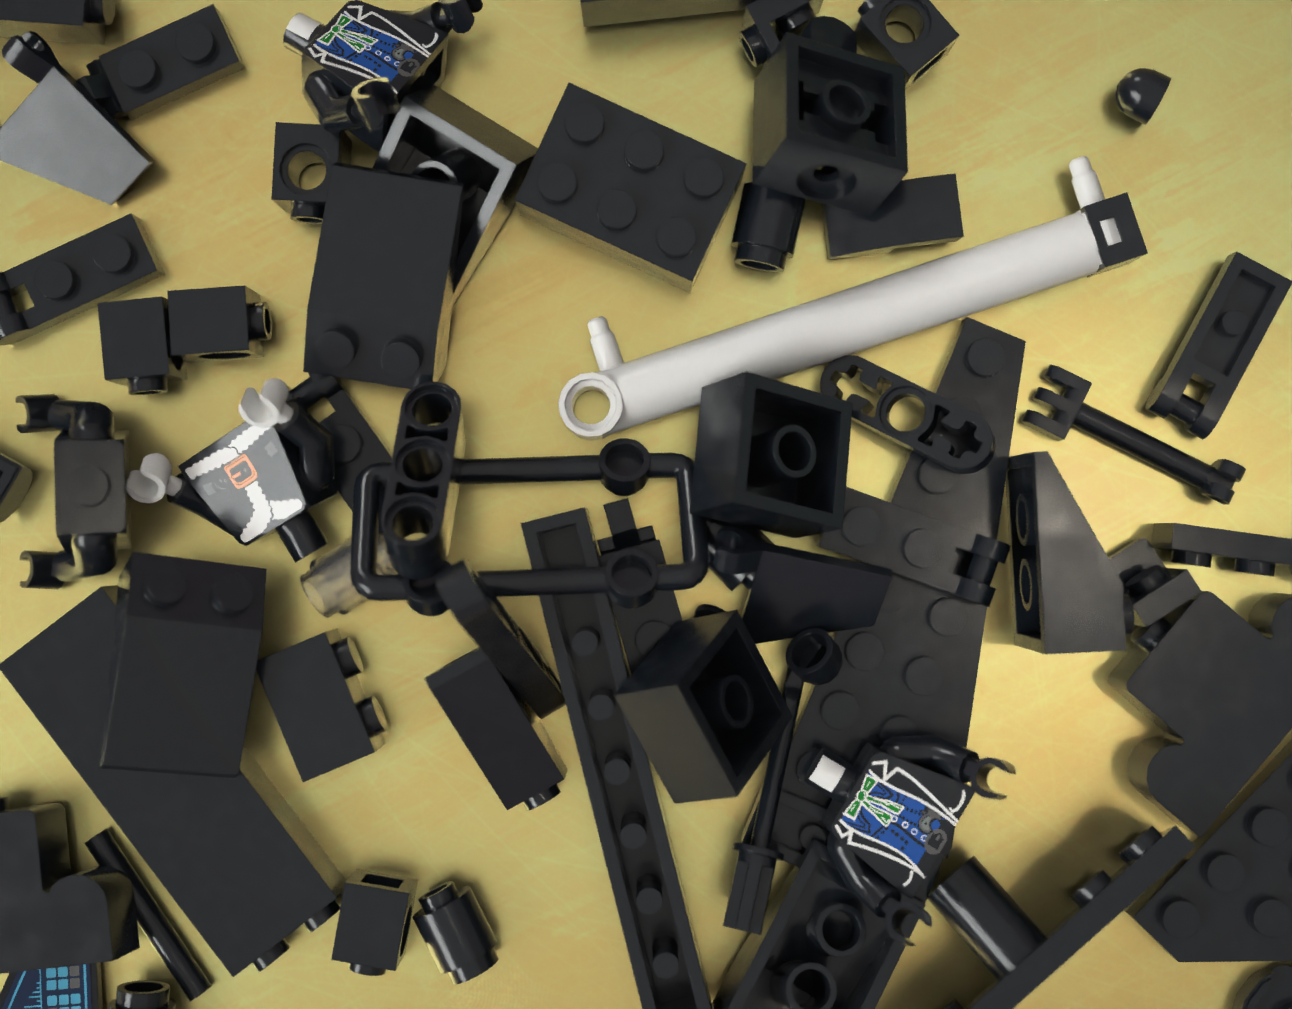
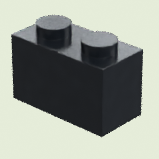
M337 628L316 635L257 661V674L302 782L370 755L385 745L382 733L388 731V726L383 710L374 696L366 698L357 674L363 672V664L358 650L350 637L341 638Z

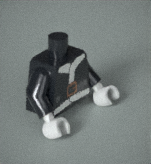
M277 378L268 379L265 381L260 394L254 388H246L239 405V413L245 422L180 464L178 467L182 473H179L176 477L171 475L172 465L164 455L159 453L149 454L143 458L140 471H130L126 482V491L134 500L148 504L159 501L166 493L168 502L204 518L232 535L238 543L244 546L257 542L277 531L296 563L329 544L310 511L338 494V485L334 477L333 436L325 426L307 412L300 397L287 400L289 394L285 382Z

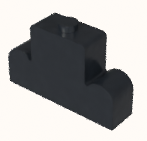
M1202 591L1150 626H1138L1131 636V641L1135 644L1108 676V682L1113 689L1163 730L1161 737L1154 736L1144 739L1133 748L1128 758L1127 766L1130 782L1139 793L1178 826L1200 838L1292 729V594L1273 593L1264 596L1254 604L1247 622L1214 593Z
M0 797V974L109 962L139 949L135 893L132 883L126 874L114 867L99 865L71 875L66 813L63 805L60 803H49L9 808L8 797Z

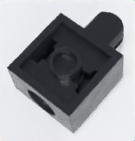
M816 17L805 27L801 36L786 32L754 81L752 184L871 216L908 173L904 68L858 54L856 33L852 28L834 17Z

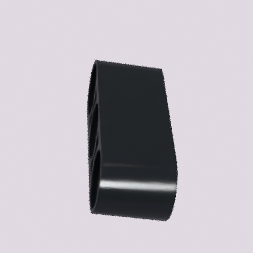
M436 381L424 382L413 387L403 399L381 515L382 531L389 562L394 571L402 577L413 580L427 579L437 574L445 566L448 559L466 447L461 399L455 389L447 384ZM441 423L438 425L428 426L430 424ZM423 477H433V478H434V479H431V480H429V481H424V482H418V481H416V480H418V479H420V478H423ZM415 533L427 534L425 537L418 540L404 539L405 537Z

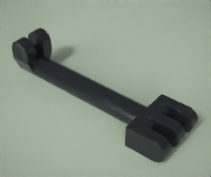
M1055 365L1048 366L1044 378L1064 388L1065 391L1061 396L1046 388L1038 387L1033 400L1054 411L1050 419L1037 411L1027 410L1021 421L1022 423L1057 441L1065 440L1071 425L1198 487L1201 494L1223 505L1230 504L1235 493L1231 489L1235 482L1241 481L1246 471L1243 466L1227 459H1218L1209 465L1084 403L1083 401L1092 383Z

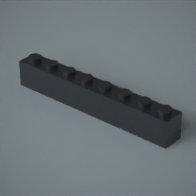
M583 507L521 523L532 569L602 567L588 508ZM607 593L539 595L642 1009H712L711 997L653 766L614 696L630 675L611 600Z

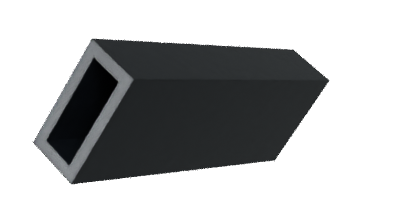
M118 585L102 586L1 662L0 670L232 977L236 976L251 963L260 972L290 948L284 939L302 924L311 933L340 910V906L335 899L344 890L346 879L244 745L239 775L236 778L100 768Z

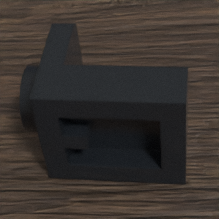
M756 0L747 5L742 22L744 30L739 32L738 35L742 48L754 67L766 64L780 43L776 35L781 33L784 37L786 32L796 35L802 33L809 22L816 18L815 14L819 13L823 0Z
M1145 538L1134 540L1108 557L1123 582V594H1128L1132 600L1134 625L1150 626L1202 592L1188 569L1166 568L1150 542Z

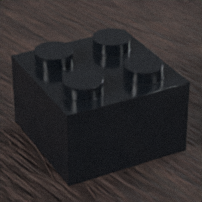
M743 372L702 387L689 513L792 538L843 529L853 402L750 372Z
M738 610L676 622L614 695L674 804L738 797L793 718Z

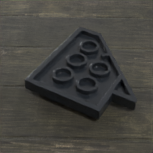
M1291 740L1222 811L1201 838L1197 837L1192 842L1195 847L1151 885L1127 909L1126 913L1178 962L1292 961Z

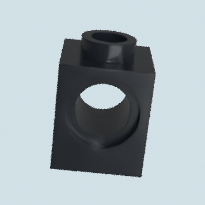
M865 0L857 10L861 16L855 29L857 45L868 57L903 67L905 90L947 56L959 37L956 30L930 0ZM893 21L906 23L913 30L915 40L909 43L897 42L889 36L885 25Z
M276 122L271 200L285 212H291V220L301 223L322 224L332 165L335 162L351 165L352 140L346 132H327L321 124ZM313 163L326 165V175L319 186L308 190L300 189L299 176L306 166Z
M245 285L167 291L172 356L188 362L264 357L263 341L271 339L272 319L269 305L267 302H261L260 294Z
M160 296L97 303L104 377L106 381L128 386L129 395H152L168 392L167 382L188 380L186 361L171 355L168 299Z
M356 869L344 884L331 960L346 962L350 971L361 975L379 976L385 974L386 970L396 971L406 953L418 880Z

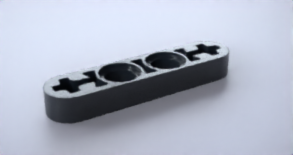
M465 558L434 576L436 586L455 619L540 719L566 705L561 683L549 663Z

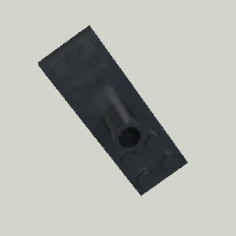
M1176 825L1161 833L1153 826L1145 829L1118 853L1119 857L1126 864L1111 877L1104 870L1098 871L1070 896L1078 906L1046 935L980 861L973 856L940 884L927 899L996 979L964 1008L954 999L943 1009H1013L1189 853L1195 845Z

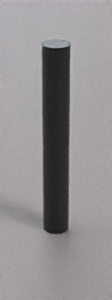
M108 829L103 830L84 844L98 865L114 867L123 871L130 879L135 893L137 923L189 1001L194 1000L212 986Z

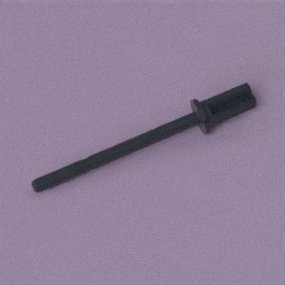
M789 667L787 668L782 696L793 718L770 749L750 845L733 843L732 849L738 851L723 921V926L758 935L762 934L776 862L783 861L785 856L783 853L770 850L769 847L804 681Z

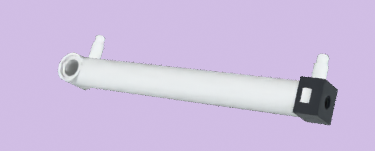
M1081 156L1071 160L1069 163L1073 177L1071 182L1080 206V210L1076 213L624 363L615 335L610 331L607 319L603 316L588 321L587 326L591 335L590 343L600 371L579 374L567 382L561 390L558 401L560 416L567 428L579 438L590 441L604 439L613 433L700 405L702 387L737 374L750 372L775 380L1085 276L1088 278L1128 265L1148 254L1128 193L1105 199L1097 173L1092 170L1089 158ZM594 390L603 393L610 402V409L604 420L597 424H586L578 420L574 413V405L577 398L586 391Z

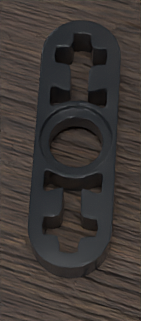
M845 355L830 362L823 371L820 381L822 394L842 399L843 392L837 386L841 377L852 379L856 372H861L859 380L868 390L881 396L876 406L875 417L872 418L867 414L873 410V404L857 394H851L846 401L853 402L852 421L956 473L971 474L978 472L986 467L993 458L996 447L995 437L989 424L980 415L859 356ZM886 383V384L891 385V386L881 395L883 384ZM906 397L920 400L925 406V417L916 429L899 431L892 427L889 414L892 406L898 400ZM940 411L948 413L941 421L946 429L961 435L969 427L976 429L974 437L981 445L980 450L976 454L971 451H965L960 459L953 457L955 448L952 443L935 433L931 446L923 444L934 432Z

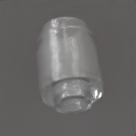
M379 533L377 574H395L389 562L384 536ZM352 536L312 560L309 564L310 570L300 576V582L307 598L325 618H329L337 612L341 615H346L369 600L361 596L351 582Z

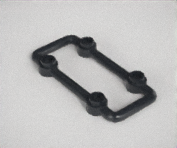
M628 438L609 442L603 447L600 455L464 459L460 485L601 480L606 489L613 494L630 496L641 490L648 482V478L677 479L683 553L682 564L657 565L649 554L637 549H626L614 554L606 566L476 572L496 597L607 593L614 603L627 609H635L649 603L655 596L656 591L685 590L695 587L702 582L708 573L710 560L706 517L689 513L694 461L679 453H649L640 442ZM391 461L371 464L364 468L356 477L353 489L350 564L352 585L361 596L369 600H406L411 609L421 615H441L449 610L436 586L434 581L435 575L427 579L413 580L402 577L400 574H377L379 490L382 487H387ZM423 477V478H420V479H418V480H416V481H418V482H424V481H429V480L434 479V478H433V477ZM446 561L445 566L437 574H439L440 572L444 571L452 565L448 561Z

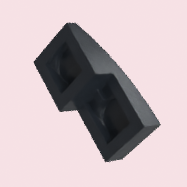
M956 173L901 180L871 216L821 203L828 260L890 253L895 248L956 242L964 237Z

